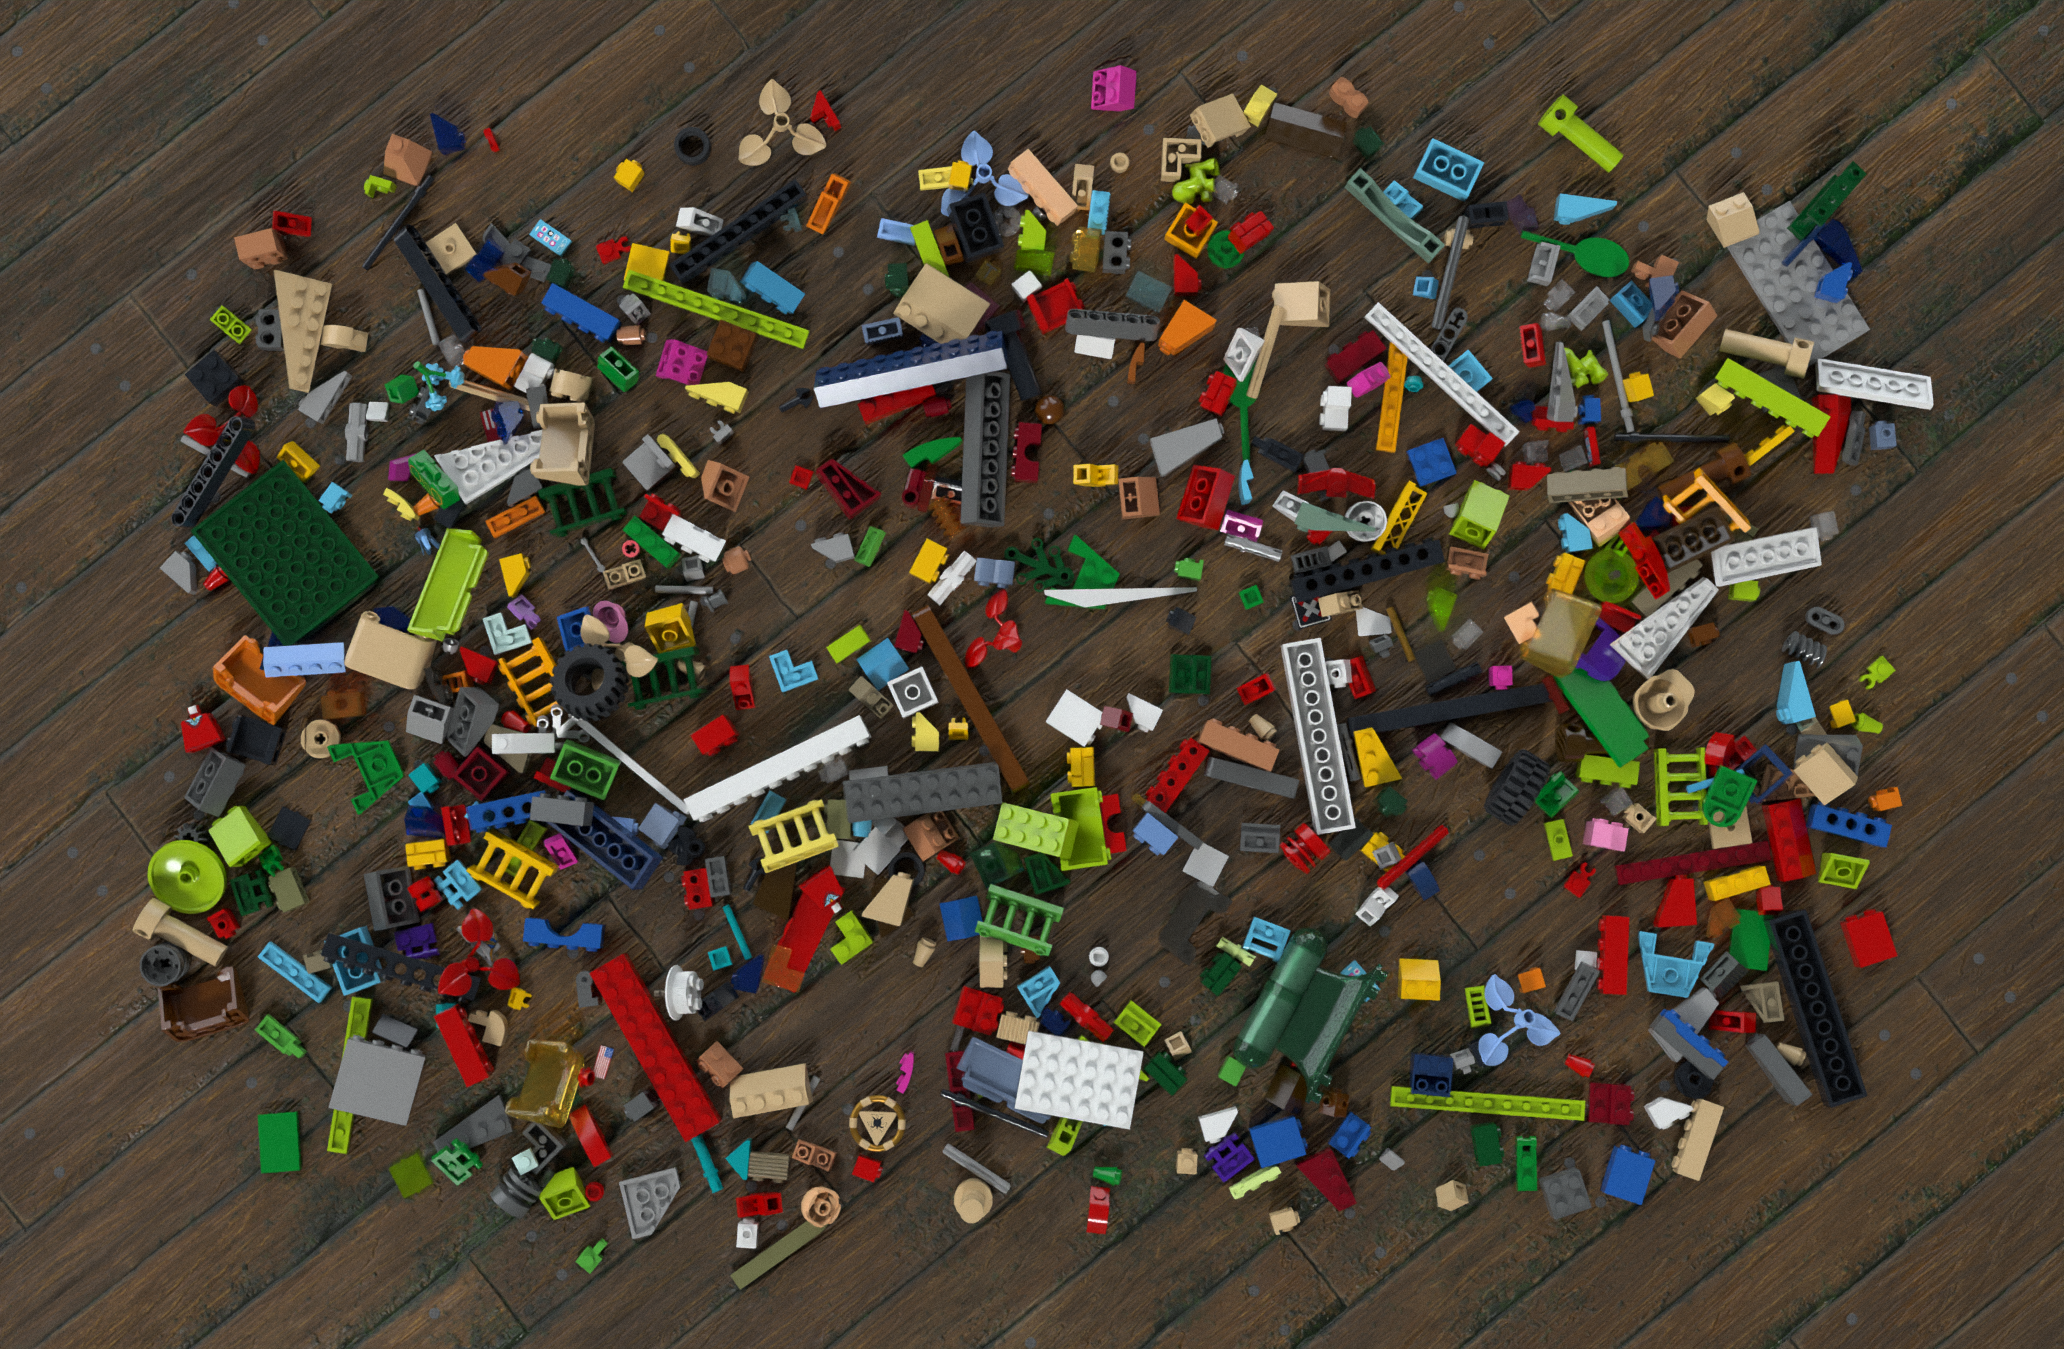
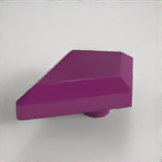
M415 454L391 460L388 480L408 481L411 475L408 459Z

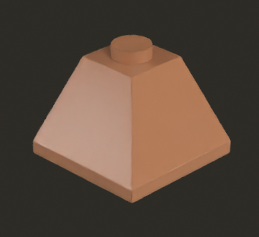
M392 134L385 150L383 174L414 186H420L433 152L411 140Z
M708 460L701 477L704 497L713 503L736 512L749 476L721 463Z

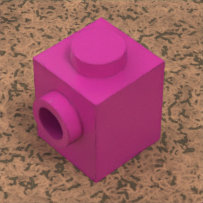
M1512 666L1488 667L1489 687L1495 686V690H1506L1507 686L1513 685Z

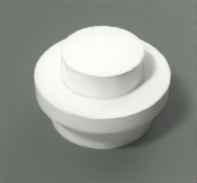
M1102 947L1092 949L1089 955L1091 963L1095 966L1105 965L1109 958L1108 952Z

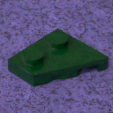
M1040 852L1023 858L1035 895L1071 883L1044 853Z

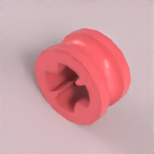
M628 540L623 544L622 552L627 557L635 558L640 554L641 550L637 542ZM634 544V548L636 549L635 553L631 552L630 554H628L627 552L629 550H627V546H632Z

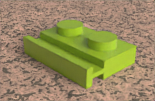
M1132 1000L1114 1021L1117 1026L1144 1047L1161 1026V1023Z

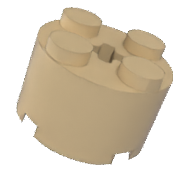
M555 369L550 388L551 395L564 399L570 396L569 400L585 403V400H588L593 378Z

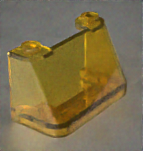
M1553 588L1548 590L1543 598L1547 607L1533 637L1522 643L1520 647L1522 652L1519 657L1558 678H1562L1571 674L1576 667L1601 613L1602 606Z
M528 1040L524 1049V1056L530 1063L525 1082L520 1097H512L507 1102L505 1113L510 1117L561 1128L565 1125L579 1083L578 1075L581 1068L584 1067V1057L579 1051L565 1042Z

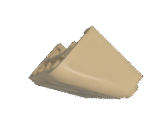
M585 403L540 404L539 412L536 414L537 422L543 428L539 458L534 459L530 465L531 474L539 479L578 486L588 485L595 430L594 419Z
M365 611L359 619L345 656L344 665L406 689H416L428 677L437 640L417 634L412 636L379 624L380 617L376 613Z

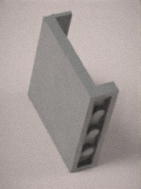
M353 1035V1038L349 1037L329 1108L406 1126L426 1055H423V1051L411 1049V1051L403 1050V1046L392 1044V1047L386 1046L383 1041L379 1040L365 1041V1037Z

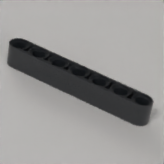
M410 224L405 225L394 236L396 245L457 337L462 342L469 343L482 331L479 322L417 229Z
M234 416L229 420L172 513L171 520L173 525L190 528L197 525L253 434L255 423L251 418Z

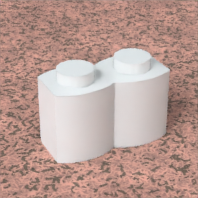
M531 353L514 387L526 393L528 388L545 386L546 381L554 375L555 365Z

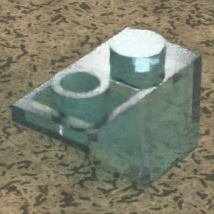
M711 268L707 288L708 293L712 294L711 297L716 299L728 297L731 301L741 303V300L747 301L745 292L730 271Z

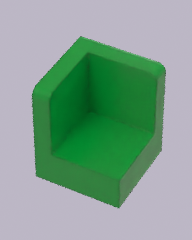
M399 375L384 384L390 402L403 404L418 395L419 392L414 376Z

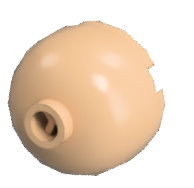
M821 1186L812 1188L804 1195L801 1202V1211L804 1218L810 1224L820 1228L826 1224H832L838 1217L841 1209L838 1200L839 1195L829 1188Z

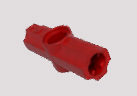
M1069 992L1059 1003L1083 1028L1091 1031L1100 1041L1104 1042L1114 1031L1112 1027L1099 1017L1095 1010L1089 1005H1085L1073 993Z

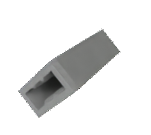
M1213 419L1151 438L1150 444L1160 476H1166L1221 440V434H1224L1221 422L1218 423L1217 419Z
M1701 987L1673 1010L1681 1016L1680 1020L1684 1024L1688 1022L1696 1029L1694 1033L1698 1034L1719 1003L1716 1001L1717 996L1713 991ZM1648 1029L1672 1061L1678 1062L1682 1055L1653 1029Z

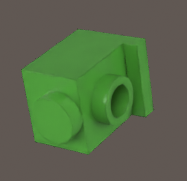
M1184 558V561H1176L1174 572L1178 573V578L1200 581L1204 560H1199V563H1195V559Z

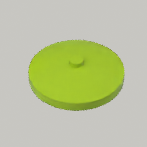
M177 840L167 843L154 854L148 866V881L154 895L177 912L195 914L207 911L221 899L226 889L227 876L223 863L211 849L195 841Z

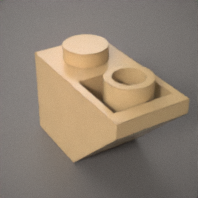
M1359 590L1318 598L1322 617L1363 609Z

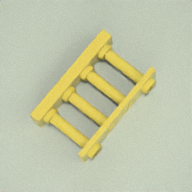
M822 799L812 800L805 806L764 821L757 820L749 826L752 836L758 834L763 847L765 858L761 860L765 873L839 847L834 833L828 834L820 813V811L824 810ZM812 814L820 833L819 839L814 841L809 840L802 818ZM795 821L802 844L795 848L791 847L784 828V824ZM773 828H777L784 848L783 852L773 854L765 832Z

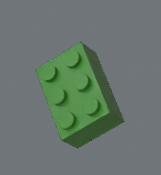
M567 739L550 779L605 800L621 761Z

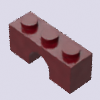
M1019 422V427H1015L1014 439H1018L1017 446H1013V458H1016V465H1012L1011 476L1015 477V482L1038 483L1039 462L1028 460L1025 456V451L1029 446L1041 445L1042 424Z

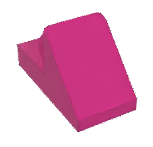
M561 833L544 840L545 847L556 864L559 865L560 870L578 863L570 840Z

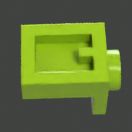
M372 175L364 184L365 194L372 198L376 190L388 194V191L395 193L397 187L392 181Z

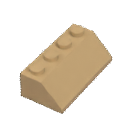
M806 1063L739 1075L730 1081V1104L733 1118L809 1105L813 1102Z

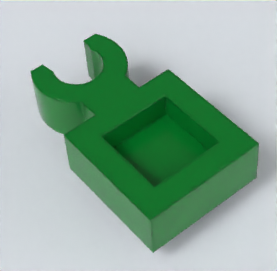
M274 844L258 856L263 868L271 876H276L275 870L277 868L281 871L284 870V866L280 863L283 858L279 849Z

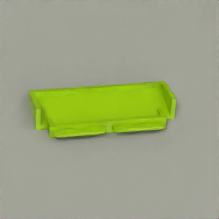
M447 528L407 630L410 633L443 642L446 633L454 635L455 632L459 631L472 599L471 590L476 587L489 554L480 545L482 539L472 530Z

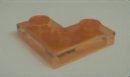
M772 944L761 982L799 993L804 973L786 968L791 949Z

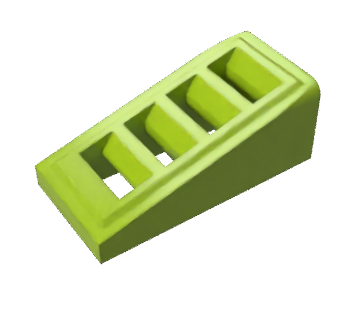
M1484 986L1465 988L1471 1028L1490 1026L1491 1019L1485 999ZM1481 993V996L1471 998L1470 994ZM1482 1001V1004L1472 1005V1002ZM1483 1009L1484 1012L1473 1013V1010ZM1485 1017V1020L1475 1021V1018Z

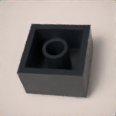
M215 350L184 374L207 402L215 407L228 398L232 389L245 383L223 355Z

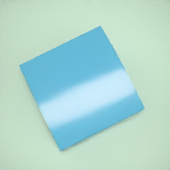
M1248 459L1243 461L1238 477V489L1242 505L1248 504L1252 500L1248 483H1251L1254 477Z

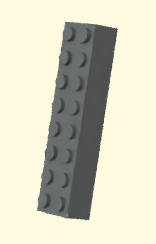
M993 371L966 377L961 524L982 527L1004 526L1010 374Z
M996 762L842 781L848 823L1002 803L999 767Z

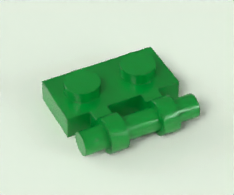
M455 1138L451 1143L455 1147L454 1150L446 1146L433 1155L431 1161L458 1186L473 1174V1170L470 1167L474 1165L477 1169H480L483 1163L479 1160L480 1157L476 1153H472L468 1149V1145L465 1142ZM463 1154L467 1160L463 1162L459 1156Z

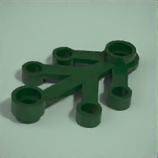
M1034 538L1031 542V546L1035 549L1039 561L1019 553V550L1013 546L1008 547L1004 552L1007 561H1019L1036 568V570L1031 572L1019 573L1017 575L1016 581L1020 585H1024L1027 581L1044 574L1054 576L1046 581H1036L1034 583V590L1036 592H1043L1045 588L1055 584L1068 586L1074 580L1073 571L1064 566L1060 556V548L1056 545L1050 547L1049 554L1054 558L1057 569L1049 565L1042 547L1043 542L1040 538ZM1034 541H1040L1041 545L1035 547L1033 543ZM1053 548L1058 549V554L1053 555L1051 550ZM1009 551H1015L1016 555L1009 557ZM1063 573L1068 574L1067 580L1061 578ZM1019 576H1025L1026 580L1019 582L1018 578ZM1036 584H1043V589H1036Z

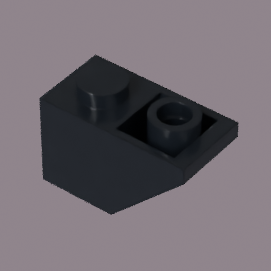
M1176 607L1174 611L1170 610L1165 622L1169 623L1167 628L1189 636L1197 617Z
M728 981L703 998L702 1008L697 1010V1012L706 1021L739 996Z

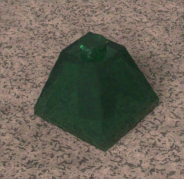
M997 841L970 853L986 888L990 887V884L995 885L1025 871L1018 853Z

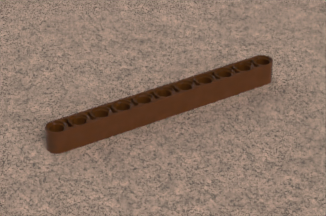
M929 605L913 612L914 620L1014 795L1030 787L1029 780Z

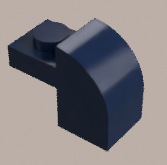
M1420 859L1405 871L1414 889L1424 901L1440 891L1435 878Z

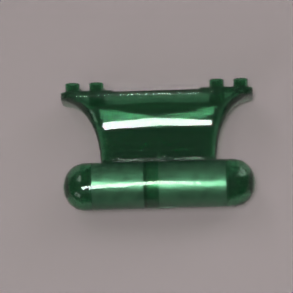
M1303 927L1296 930L1287 943L1234 1042L1233 1055L1243 1067L1259 1069L1266 1065L1275 1049L1280 1051L1298 1067L1304 1076L1307 1087L1305 1102L1310 1104L1313 1101L1319 1104L1324 1093L1319 1091L1318 1088L1320 1084L1326 1087L1329 1086L1333 1076L1328 1074L1327 1071L1340 1044L1367 997L1375 1000L1380 990L1373 987L1376 980L1384 983L1389 973L1382 970L1384 966L1378 964L1372 971L1358 976L1342 975L1320 967L1328 950L1327 940L1317 929Z

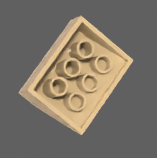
M926 263L893 314L938 343L943 344L953 339L962 340L972 336L988 310L990 303Z

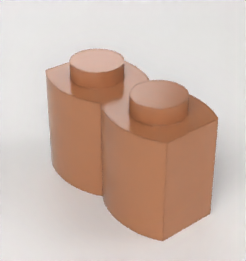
M1340 77L1332 85L1329 92L1332 100L1342 105L1345 112L1356 119L1369 103L1366 96L1360 91L1355 90L1352 83L1344 77Z

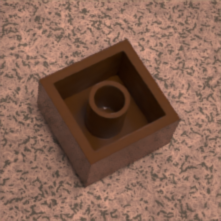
M720 320L706 355L711 360L744 373L758 341V336L749 330Z

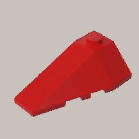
M1838 394L1817 395L1811 398L1812 406L1831 417L1819 436H1813L1814 474H1833L1850 422L1851 397Z

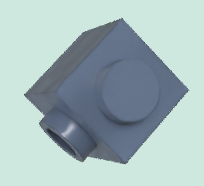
M1887 421L1875 422L1874 426L1869 427L1871 450L1891 449L1896 446L1894 423L1887 424Z

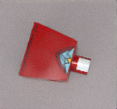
M199 705L187 708L190 719L181 722L186 753H194L227 741L212 713L201 714Z
M830 865L825 866L798 885L820 909L828 906L832 913L835 914L843 908L837 899L843 895V891Z

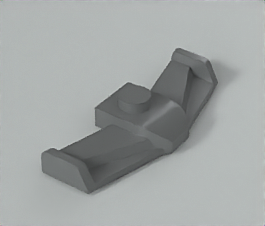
M492 223L483 234L482 240L503 265L516 262L532 272L531 278L542 282L547 280L555 268L554 265L529 257L531 249L518 240L514 239L510 244Z

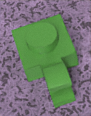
M602 1238L594 1248L588 1245L575 1262L591 1274L604 1258L599 1253L608 1243Z

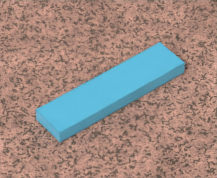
M272 941L268 942L258 956L259 959L318 1003L322 1002L332 988L314 973L308 974L304 965Z

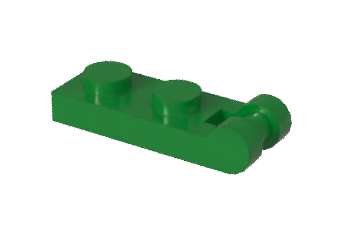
M1529 1136V1138L1515 1137L1517 1191H1537L1536 1136ZM1523 1146H1529V1151H1523Z

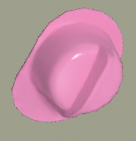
M609 601L598 602L593 608V616L600 620L609 630V641L621 643L628 634L625 611L618 604Z

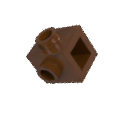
M1331 1087L1330 1090L1322 1089L1318 1113L1333 1117H1346L1349 1094L1342 1093V1089Z

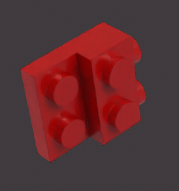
M963 986L952 1023L991 1035L992 1031L995 1032L998 1027L996 1018L998 1013L1003 1011V998Z

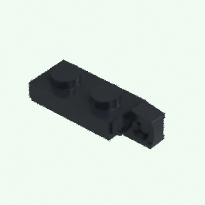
M1255 436L1251 442L1252 446L1259 449L1257 453L1261 454V456L1294 473L1304 457L1303 454L1272 438L1265 437L1262 440Z

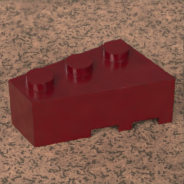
M830 459L816 469L815 475L849 520L881 497L882 493L874 490L865 481L860 480L834 459Z

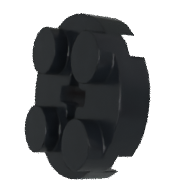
M1688 1060L1682 1062L1674 1071L1675 1086L1684 1096L1700 1099L1710 1093L1714 1080L1706 1077ZM1692 1074L1699 1077L1696 1080V1084L1689 1081Z

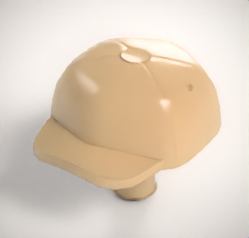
M1667 670L1658 676L1649 678L1635 692L1633 696L1634 712L1640 722L1650 729L1669 731L1686 716L1688 706L1694 697V687L1678 670Z

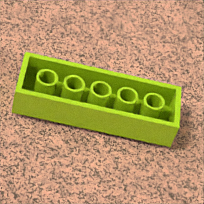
M1727 358L1715 379L1719 380L1717 382L1718 385L1725 389L1729 387L1735 389L1734 394L1743 399L1746 396L1752 399L1751 404L1760 409L1763 406L1770 409L1768 411L1769 414L1776 418H1779V416L1787 419L1785 421L1786 424L1793 428L1798 425L1803 428L1802 433L1811 438L1814 435L1819 436L1831 417Z

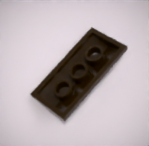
M1274 102L1264 139L1337 159L1347 122Z
M1719 506L1652 538L1664 562L1667 574L1736 540Z

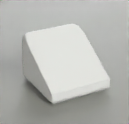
M369 402L366 419L368 421L388 422L389 403Z

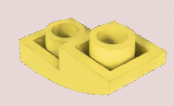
M386 488L383 495L389 497L388 502L398 506L397 510L402 512L401 517L409 521L412 518L419 520L420 517L415 513L413 506L407 500Z

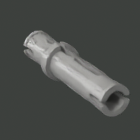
M1227 533L1225 546L1239 549L1243 553L1245 551L1277 562L1280 561L1282 550L1250 541L1246 537L1240 538Z

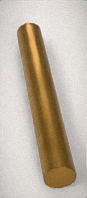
M1394 607L1386 609L1408 662L1415 660Z

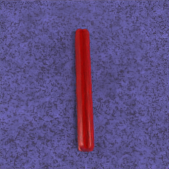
M1440 825L1377 880L1378 887L1382 890L1386 889L1449 833L1448 828Z

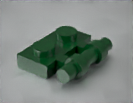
M263 869L255 871L257 876L255 880H252L251 874H245L230 880L241 916L261 911L260 902L265 901L267 908L274 906L272 900L274 896L272 892L270 893L267 884L269 881L267 876L264 875ZM254 886H260L261 896H257Z

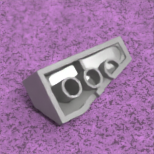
M1556 342L1547 419L1557 422H1573V418L1577 416L1578 408L1575 406L1564 344Z

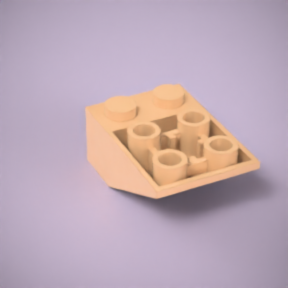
M1615 498L1568 502L1581 523L1590 529V535L1599 547L1619 535L1618 532L1631 524L1630 516Z

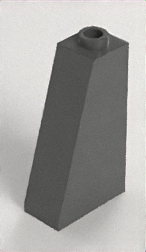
M1755 1033L1748 1038V1042L1744 1045L1785 1102L1798 1106L1812 1096L1805 1084L1766 1035Z

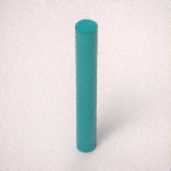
M728 904L722 908L745 960L752 957L751 952Z

